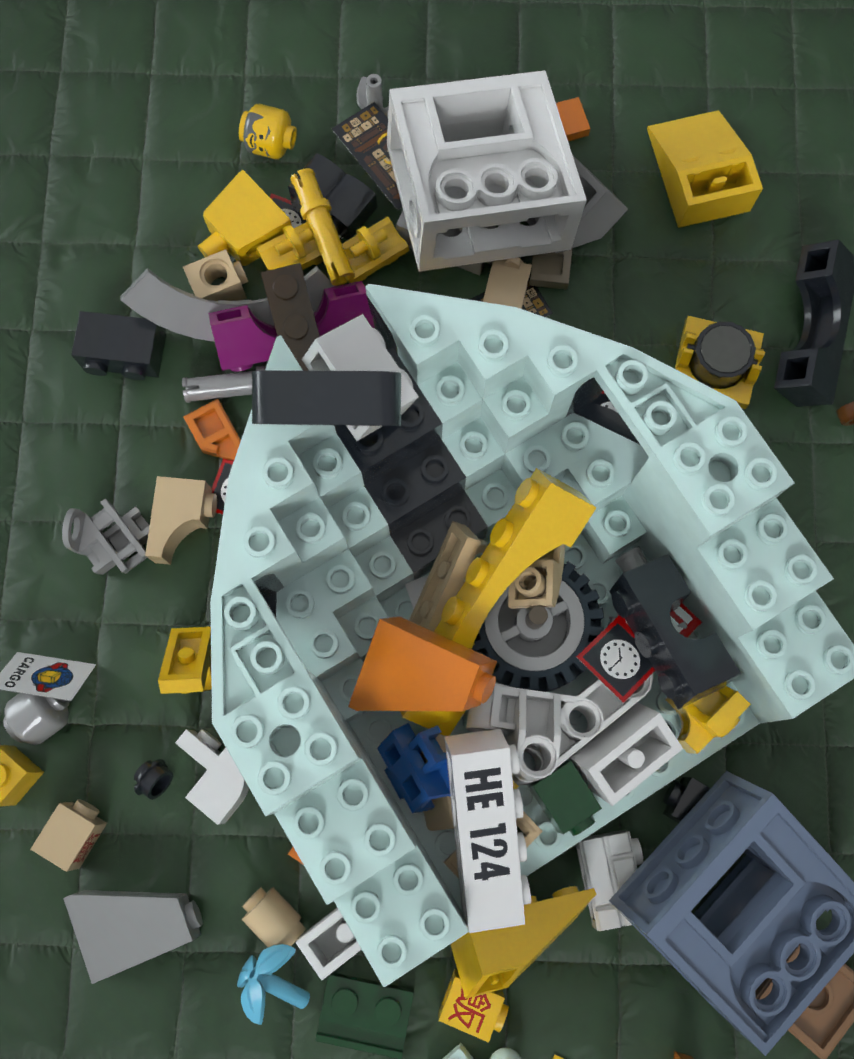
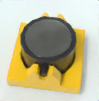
M688 316L683 328L675 369L736 400L741 408L746 409L750 404L753 385L757 381L762 366H759L765 355V351L761 349L764 333L744 329L733 322H714Z

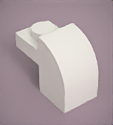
M186 729L175 743L205 767L207 771L185 798L217 825L224 824L243 802L249 787L227 748L222 752L218 750L222 744L213 735L204 729H201L199 733Z

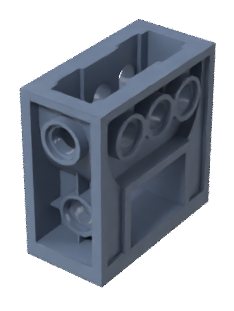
M728 771L721 776L609 900L694 989L765 1056L854 953L853 880L773 793ZM744 852L746 856L693 914L691 912L693 908ZM831 909L832 920L829 926L823 930H817L816 920L824 911L828 912ZM800 944V952L797 958L792 962L786 963V959ZM771 978L773 986L770 994L763 999H756V989L765 979Z

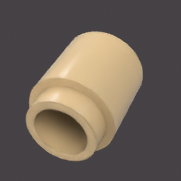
M260 887L242 906L247 911L242 921L267 947L279 944L292 946L306 929L300 922L302 917L274 887L267 893Z

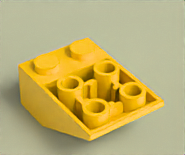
M719 110L647 127L678 228L751 211L763 187L752 154Z
M570 886L552 894L553 898L537 901L536 896H531V904L524 905L525 925L475 933L468 932L451 943L465 999L508 988L579 916L597 895L595 889L579 891L577 886Z

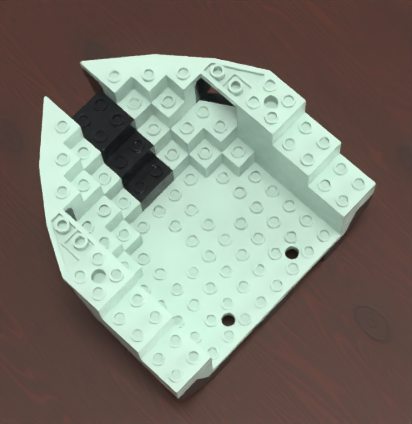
M368 284L365 286L370 312L375 319L377 331L382 335L386 349L398 367L409 375L413 383V389L419 397L401 415V426H382L356 441L346 425L252 424L251 410L228 478L210 602L212 724L264 815L275 814L326 905L333 901L335 902L382 986L386 987L469 931L461 905L459 879L444 864V861L456 849L454 829L430 831L426 826L424 812L412 814L405 799L400 800L384 771L387 766L377 750V747L393 730L407 723L410 724L415 735L428 728L402 718L400 711H355L349 708L348 705L379 619L398 616L407 620L410 619L414 609L405 585L410 581L429 575L452 521L466 525L479 539H483L489 544L493 527L500 519L506 517L515 503L514 499L518 487L525 479L531 477L536 468L580 491L596 507V510L572 547L570 548L565 545L564 564L569 561L575 565L574 570L580 575L584 573L590 580L588 585L592 591L596 589L600 597L597 602L599 608H603L604 613L601 627L605 629L612 620L609 617L619 616L613 607L612 596L609 592L623 573L615 560L638 546L641 548L647 562L668 554L691 591V594L682 603L702 621L694 630V633L698 639H703L717 633L741 673L726 686L738 691L751 704L739 716L740 721L727 735L722 738H713L698 754H690L684 749L681 750L615 805L611 806L592 792L602 809L592 815L596 822L578 835L572 836L570 831L565 834L556 832L528 786L518 785L517 789H519L521 794L523 811L543 831L526 848L527 861L520 862L521 875H530L758 724L793 719L853 680L854 644L816 592L817 589L834 578L777 499L780 494L794 484V481L736 400L633 347L517 307ZM282 336L276 337L265 370L303 371ZM604 391L618 412L592 403V401L597 399L601 392ZM483 553L477 554L474 559L480 558ZM587 668L575 680L547 692L577 696L598 678ZM654 671L651 689L638 703L659 712L666 723L670 725L675 737L678 738L681 731L680 717L676 710L665 700L667 696L661 690L658 675ZM468 710L465 711L450 736L473 733L466 730ZM576 710L570 712L569 722L572 728L577 732L584 733L588 726L585 715ZM524 752L523 761L525 765L534 771L535 761L529 753Z

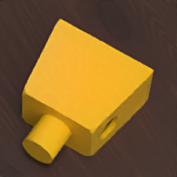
M241 170L204 211L203 217L212 235L200 243L198 249L204 257L226 249L236 261H240L242 266H247L260 258L257 247L284 234L283 228L288 225L292 226L291 220L244 170Z

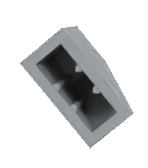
M83 890L63 898L92 984L187 944L201 935L199 927L203 925V920L199 907L195 901L189 902L188 896L185 893Z

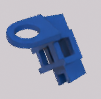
M407 723L393 730L377 747L387 766L384 771L399 799H405L412 814L432 810L435 806L431 799L450 797L446 752H443L436 740V737L442 732L439 726L415 735L410 724ZM422 752L428 761L426 764L420 755Z

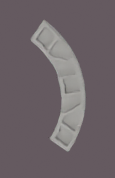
M317 266L304 276L313 313L321 302L323 290L335 286L331 284L330 279ZM148 268L120 296V300L151 322L175 333L195 339L214 341L208 313L248 305L260 320L275 326L268 298L251 301V299L239 301L206 300L174 287Z

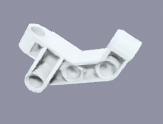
M609 617V619H611L612 621L617 618V617ZM653 673L624 703L599 679L595 680L577 696L514 688L495 683L494 690L485 703L468 709L466 730L480 732L501 729L508 745L515 744L518 753L520 771L518 774H512V779L517 785H527L552 774L564 761L645 697L651 689ZM572 710L579 711L585 715L588 726L584 733L577 732L572 728L569 722V715ZM524 752L529 753L535 761L534 771L525 765L523 761Z

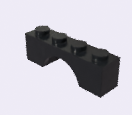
M839 239L802 246L795 281L801 292L804 305V327L798 345L792 351L781 352L774 386L775 390L796 407L833 405L854 295V255Z

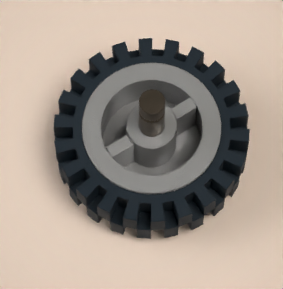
M569 561L563 566L561 586L555 607L535 606L533 608L511 609L508 607V586L488 613L477 634L472 650L497 661L492 675L496 677L498 684L547 692L570 683L587 669L576 656L604 630V627H601L604 613L603 608H599L597 600L600 597L596 589L592 591L588 585L590 581L584 573L582 575L574 570L576 566Z

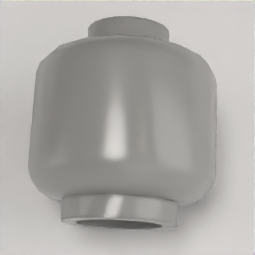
M19 693L6 703L5 717L3 719L4 727L7 733L19 743L41 744L68 723L69 701Z

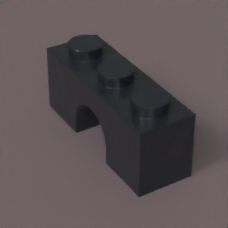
M668 554L622 573L609 590L615 611L627 621L634 633L635 644L639 652L649 659L658 675L661 690L668 698L673 700L678 710L724 688L741 674L717 633L695 640L684 637L674 628L670 619V612L676 610L691 594V591Z

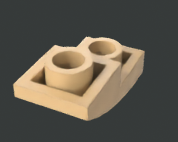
M565 544L558 546L536 560L509 585V608L556 606L562 580Z

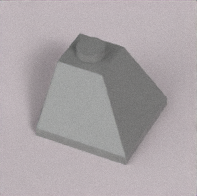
M573 156L587 199L572 248L601 239L628 208ZM528 218L526 221L530 226L537 223L535 218Z

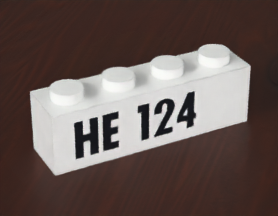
M501 729L445 736L461 905L469 933L525 925L524 905L531 904V894L527 876L521 875L520 862L527 861V849L524 835L522 832L517 833L516 819L523 818L521 794L519 789H513L512 774H518L520 771L515 744L508 745Z

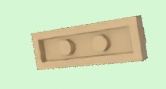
M452 521L409 621L433 632L441 621L442 611L446 602L451 597L456 596L463 586L466 572L474 557L479 553H483L488 546L485 540L479 539L466 525Z

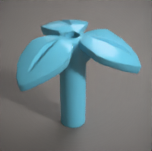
M279 944L268 947L261 952L257 961L252 955L242 967L237 987H244L241 994L242 1008L247 1018L255 1024L262 1025L266 999L265 991L299 1009L305 1008L309 1002L310 993L272 974L294 955L296 949L292 946Z

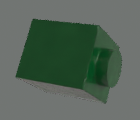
M564 761L549 776L527 785L556 832L561 834L570 831L572 836L583 832L596 822L592 815L602 809L572 761Z

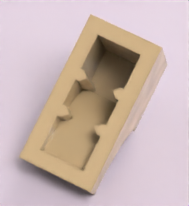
M157 476L145 556L154 563L171 565L177 546L189 533L199 528L208 529L209 517L214 518L216 514L217 495L212 494V489L206 481Z

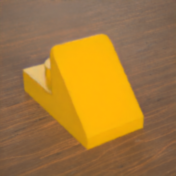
M211 626L171 628L158 678L161 694H187L212 690Z

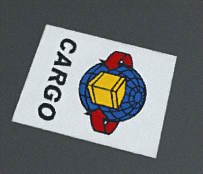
M17 652L0 672V690L72 701L96 664Z

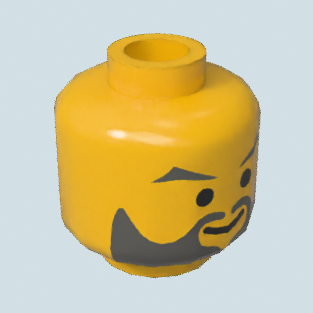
M255 104L249 111L243 112L239 124V140L244 142V146L249 153L272 159H280L284 156L287 149L292 150L294 148L297 128L291 125V118L287 111L263 104Z

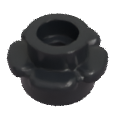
M158 759L154 762L151 760L146 761L137 769L134 775V781L137 782L134 791L137 795L144 794L147 798L153 800L161 796L170 786L173 780V772L168 769L163 759Z

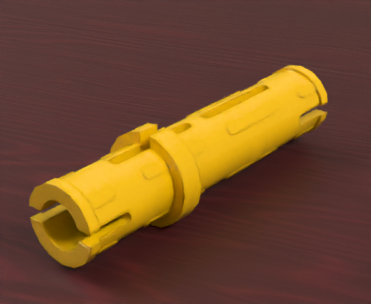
M310 168L299 170L298 174L301 179L299 180L297 174L294 173L291 176V183L294 185L302 205L300 209L303 220L306 219L309 223L330 276L331 284L335 286L347 283L345 276L348 277V280H352L355 277V273L350 266L331 218L330 211L332 207L328 199L323 198L314 170Z

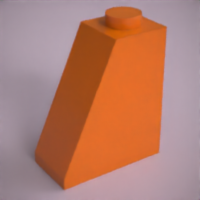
M403 617L382 618L378 621L348 707L355 711H466L480 706L481 703H485L491 696L496 683V677L492 674L497 661Z

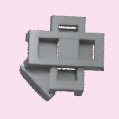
M106 498L100 502L104 508L92 517L80 509L70 508L63 522V544L72 552L87 556L94 565L91 568L94 573L103 575L117 565L120 571L126 574L148 558L145 556L146 549L143 545L148 540L150 525L142 517L137 507H134L122 517ZM73 520H74V529H73V534H72V536H71V528H72V523H73ZM115 521L116 524L104 533L102 532V530ZM135 551L138 552L136 555H134L133 557H131V558H130L129 560H127L126 562L124 561L127 557H129V556H130L131 554H133Z

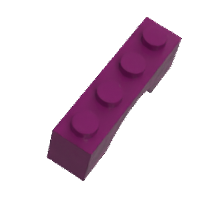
M362 281L323 290L321 302L314 312L319 336L362 314L370 326L375 328L373 316L368 305L366 288ZM248 305L208 313L222 371L227 369L235 372L244 371L251 368L255 363L269 360L276 337H278L275 326L260 320Z

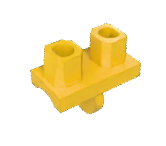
M388 216L368 229L365 226L357 229V235L342 244L350 266L355 273V277L352 280H348L347 276L345 278L348 283L363 281L367 276L385 265L391 264L409 251V245L399 235Z
M308 221L296 228H293L291 225L284 227V234L257 247L258 254L268 271L301 263L302 270L313 264L318 265L324 262Z

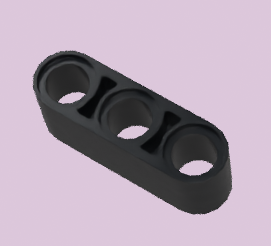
M252 371V424L401 426V373L388 371Z

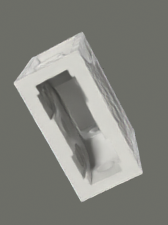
M545 70L390 89L387 148L419 272L571 250L587 199ZM528 218H535L537 223L532 226H524L519 222L527 221ZM498 225V227L494 229L484 228L488 226ZM459 228L461 231L455 237H448L443 234L449 229Z

